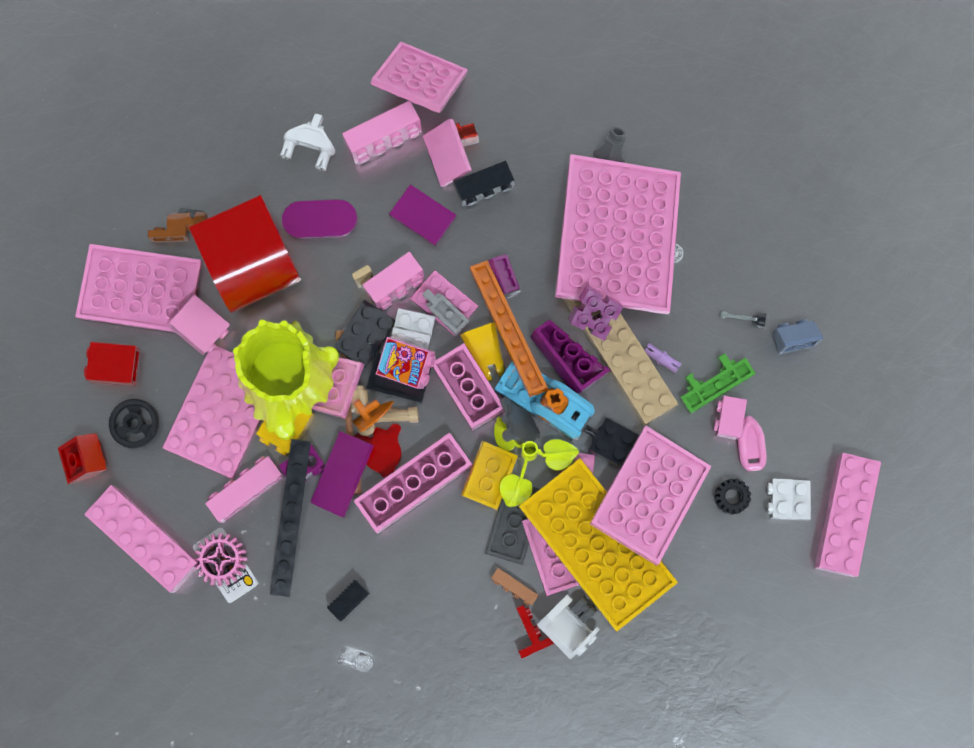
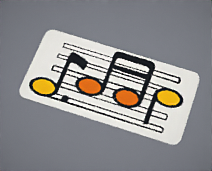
M218 528L209 535H207L205 538H208L211 542L212 534H214L217 539L219 533L223 534L224 539L227 534L223 528ZM205 538L193 545L194 551H202V548L198 545L201 543L205 546ZM224 544L226 555L235 556L232 547ZM218 545L212 547L206 557L214 555ZM223 554L220 555V558L214 560L219 562V565H221V561L229 560L222 557ZM241 561V564L245 565L246 569L239 568L238 571L242 572L243 575L235 574L236 582L229 578L230 585H226L223 580V585L218 586L216 581L217 587L228 603H232L258 584V581L244 561ZM235 562L230 563L225 567V572H223V575L227 574L232 570V568L235 565ZM206 563L210 573L217 576L215 564Z

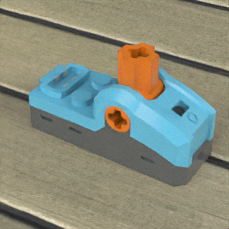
M512 361L495 387L494 392L502 398L508 397L515 405L524 408L532 417L571 441L578 440L594 415V406L563 383L551 380L543 374L542 376L548 391L529 397Z

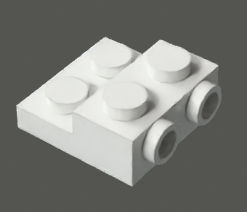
M398 308L391 338H396L429 350L436 316Z
M792 479L770 480V483L767 484V494L770 495L767 513L770 514V519L811 520L810 481Z

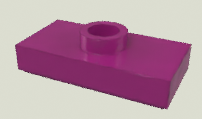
M507 254L488 260L504 295L520 289Z

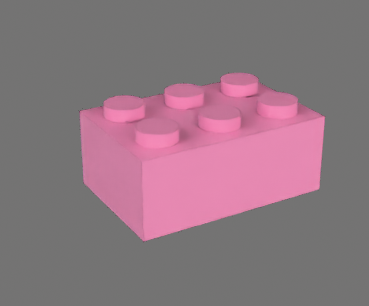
M408 252L364 283L363 288L376 308L386 310L393 304L392 301L408 294L407 291L412 287L417 288L423 283V279H425L424 272L412 254Z

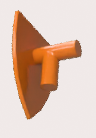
M357 399L353 404L360 413V416L353 420V424L361 432L365 431L386 414L394 401L380 405L375 399L364 407L360 399Z

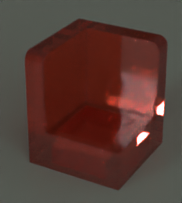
M459 123L455 124L463 147L479 143V136L474 123L461 127Z

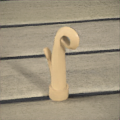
M408 407V409L390 408L376 423L395 421L419 422L418 407ZM373 424L363 432L358 429V432L363 436H369L374 432L375 426Z

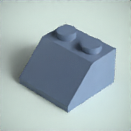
M807 319L797 321L795 325L790 326L789 323L780 324L773 332L778 354L815 347L823 340V336L815 322H808Z

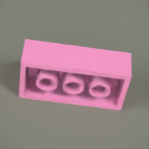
M407 101L342 133L355 164H362L370 159L369 157L381 155L386 152V149L392 146L397 147L408 138H416L420 135L422 129L420 118L411 101Z
M464 343L435 361L432 367L472 431L504 412L500 399Z

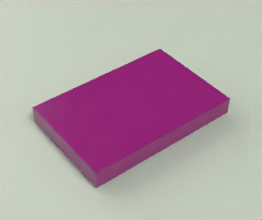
M411 184L389 213L390 217L434 246L438 244L457 217L456 214Z

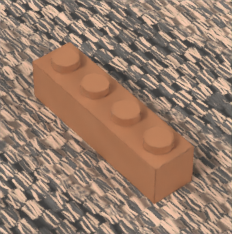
M499 568L491 577L494 584L497 586L500 584L503 586V590L512 592V596L516 599L521 598L523 600L522 603L527 606H532L539 596Z

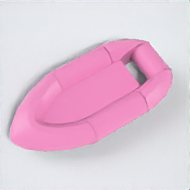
M748 415L744 418L742 437L738 439L739 458L745 470L761 471L765 467L767 459L765 437L759 423ZM758 459L759 463H748V460Z

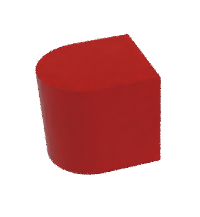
M261 195L189 227L212 280L230 313L302 281L277 225Z

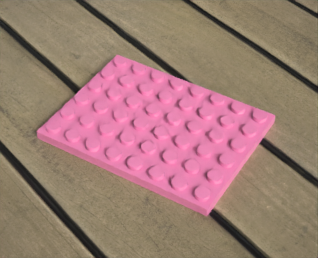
M571 154L569 157L555 297L580 301L579 297L585 286L588 285L600 291L603 299L607 295L619 301L623 308L668 315L671 307L681 172Z

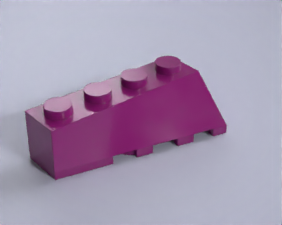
M551 320L536 328L530 336L567 387L579 395L611 371L607 366L604 367L600 364L596 357L582 349L578 342L575 343L571 340L569 335Z

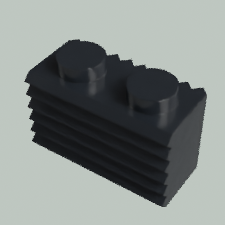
M353 580V583H350L347 589L341 591V594H339V597H336V600H333V603L327 605V609L339 621H343L370 593L358 581Z

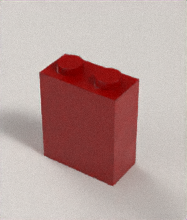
M90 342V347H87L86 350L88 363L84 367L85 380L90 383L136 387L140 349L134 345Z

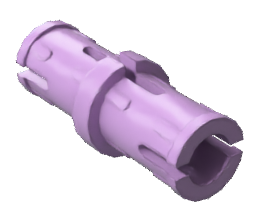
M651 343L644 350L649 357L657 361L658 365L662 364L673 373H676L682 364L667 355L666 351L662 352L651 345Z

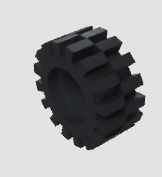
M739 479L725 480L716 488V494L714 495L715 503L726 514L741 513L751 502L749 487L745 485V482L739 481ZM730 489L737 490L740 494V500L736 504H730L726 500V492Z

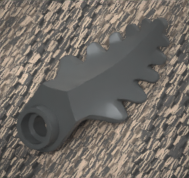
M618 127L612 128L608 132L604 144L593 152V156L598 159L625 163L622 155V147L626 140L625 131Z

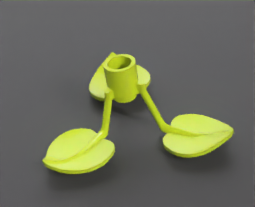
M498 417L494 427V437L497 445L506 451L513 450L515 446L522 448V457L524 458L520 477L510 474L504 477L500 483V494L506 506L515 507L521 505L532 494L533 487L531 481L523 479L528 461L534 460L537 454L542 457H546L545 462L549 468L561 471L570 466L579 454V450L574 445L559 439L546 442L544 444L545 453L541 452V449H538L537 444L533 441H527L522 444L515 440L506 442L502 437V433L507 429V426L502 422L501 417Z

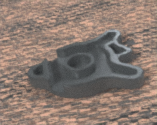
M508 397L502 398L500 402L504 412L501 420L507 426V429L502 433L504 441L515 440L522 444L527 441L534 442L539 438L540 431L531 414L524 408L515 405Z

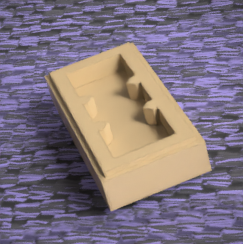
M368 265L352 273L353 280L358 289L374 277Z

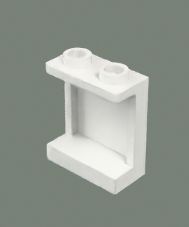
M566 595L537 626L569 659H572L576 654L579 657L587 650L585 645L588 644L590 646L598 638L595 634L600 629L596 627L593 631L590 630L570 610L568 605L573 600Z

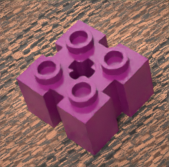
M586 285L579 297L581 301L580 307L574 306L568 320L570 324L582 330H585L586 326L589 327L588 330L592 335L605 341L612 329L609 322L611 319L617 320L623 305L607 295L603 299L600 291ZM597 310H598V311H599V314L593 316V315H592V312H593V311H594V312H597Z

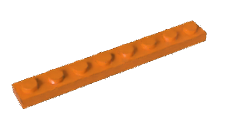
M488 260L470 266V272L529 397L548 391L546 382Z

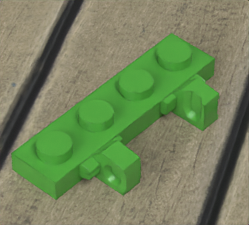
M724 353L717 357L722 363L721 373L706 382L695 380L693 373L686 376L685 380L689 385L686 388L688 393L681 396L680 399L688 412L691 414L755 375L756 373L748 360L744 358L736 363L734 359L730 361Z

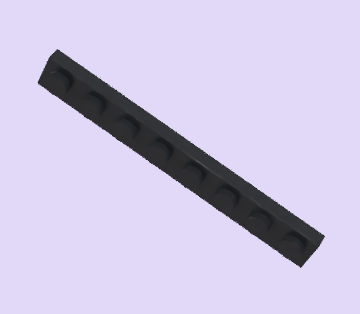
M291 439L270 595L290 597L311 441Z

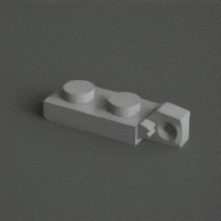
M429 289L423 293V297L428 301L426 306L455 335L470 322L443 295L439 293L434 295Z

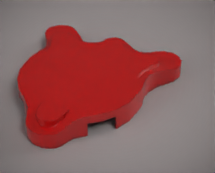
M396 423L392 424L387 430L375 428L373 437L363 436L359 432L354 435V437L374 445L367 461V466L381 474L384 479L394 472L402 457L401 447L398 442L401 426Z

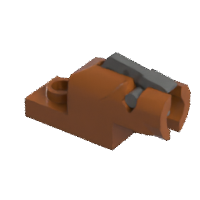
M180 208L177 213L167 215V230L162 227L148 230V238L151 242L189 241V227L208 219L206 212L201 210Z

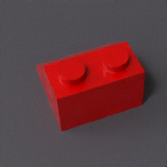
M97 433L75 436L58 447L67 484L97 476L107 470Z

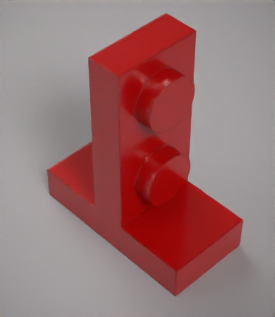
M522 605L516 608L532 643L531 646L518 651L521 659L555 644L549 637L541 641L539 640V637L542 635L537 625L533 627L530 619L533 618L529 607L525 608Z

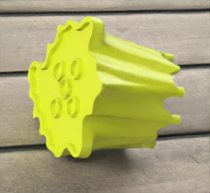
M262 319L255 329L249 330L242 336L241 344L233 350L238 386L245 391V403L255 406L253 417L257 420H264L268 432L276 433L282 440H289L295 434L294 422L296 416L300 413L311 415L312 407L315 403L327 402L328 393L334 385L332 370L339 361V353L332 346L317 347L313 344V337L304 332L299 322L295 320L289 324L284 320L280 323H272Z

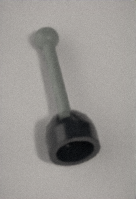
M726 311L720 312L721 318L730 317L751 320L756 327H765L767 313L758 312L753 317L729 314Z

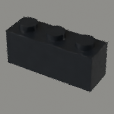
M507 161L500 162L454 181V187L462 206H472L483 198L490 199L495 196V193L500 191L502 193L508 192L515 184Z

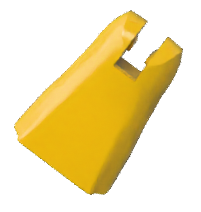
M495 323L486 324L460 335L488 381L492 380L491 372L488 369L489 365L494 364L498 376H503L505 366Z

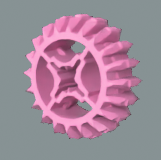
M219 533L218 539L212 534V541L210 542L208 538H205L206 545L204 546L201 543L198 545L202 548V551H195V554L200 555V558H194L195 561L200 562L199 565L195 566V569H202L198 576L205 575L203 579L205 582L211 578L210 584L213 586L216 581L218 586H222L223 580L226 585H230L229 578L236 582L235 574L243 575L242 572L238 571L239 568L246 569V566L241 564V561H247L246 557H241V555L246 553V550L239 551L243 544L238 543L235 545L238 539L234 537L230 541V534H227L225 539L222 533ZM224 544L232 547L235 556L226 555ZM218 545L215 554L206 557L209 550ZM223 554L222 557L229 560L221 561V565H219V562L214 560H217ZM235 562V565L232 568V570L227 574L223 575V572H225V567L228 564ZM206 563L215 564L217 576L210 573Z

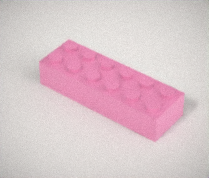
M448 433L355 499L354 502L374 531L379 534L472 468V463L452 435Z
M847 453L838 455L815 569L852 578L858 577L881 466L880 461Z
M110 485L84 514L170 593H175L196 570L195 566L200 564V562L194 560V557L115 486Z

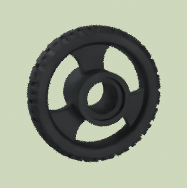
M128 399L119 403L109 417L111 436L118 444L127 448H140L149 444L159 429V417L156 410L151 404L141 399ZM140 407L145 408L149 412L152 424L146 425L145 420L138 415ZM127 408L129 413L123 417L122 426L116 427L118 415ZM133 419L138 420L135 428L130 427V422ZM128 432L132 434H140L142 432L145 438L139 441L124 440Z

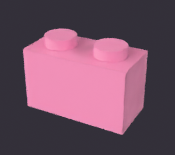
M723 396L721 401L718 400L716 412H719V417L715 419L713 430L716 431V436L735 440L742 437L747 400Z

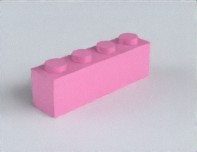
M263 456L255 462L256 465L250 470L247 468L242 471L236 481H229L223 486L224 490L220 493L215 492L208 497L209 501L205 504L218 522L224 523L284 477L269 456L266 458Z

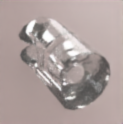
M343 647L338 664L358 669L361 672H368L371 670L374 660L367 653Z

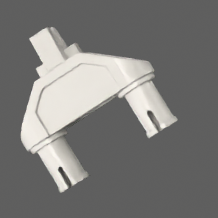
M315 113L311 123L308 122L288 130L284 134L283 139L285 142L279 156L283 159L287 157V160H291L295 145L317 150L320 154L315 168L319 170L322 168V171H326L329 159L336 150L324 132V127L321 126L323 116Z

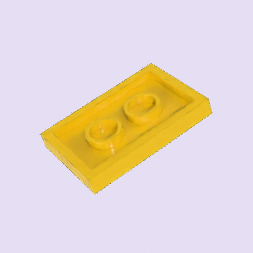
M482 441L461 496L498 510L502 499L500 483L504 477L512 473L518 455Z

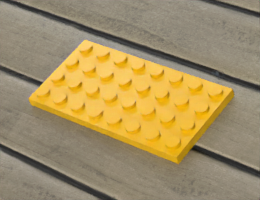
M580 458L518 507L617 632L678 582L662 561L656 566L590 525L607 491Z

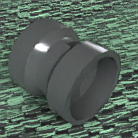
M585 596L570 609L574 614L580 616V620L583 623L587 622L598 611L595 606H591L588 603V599Z

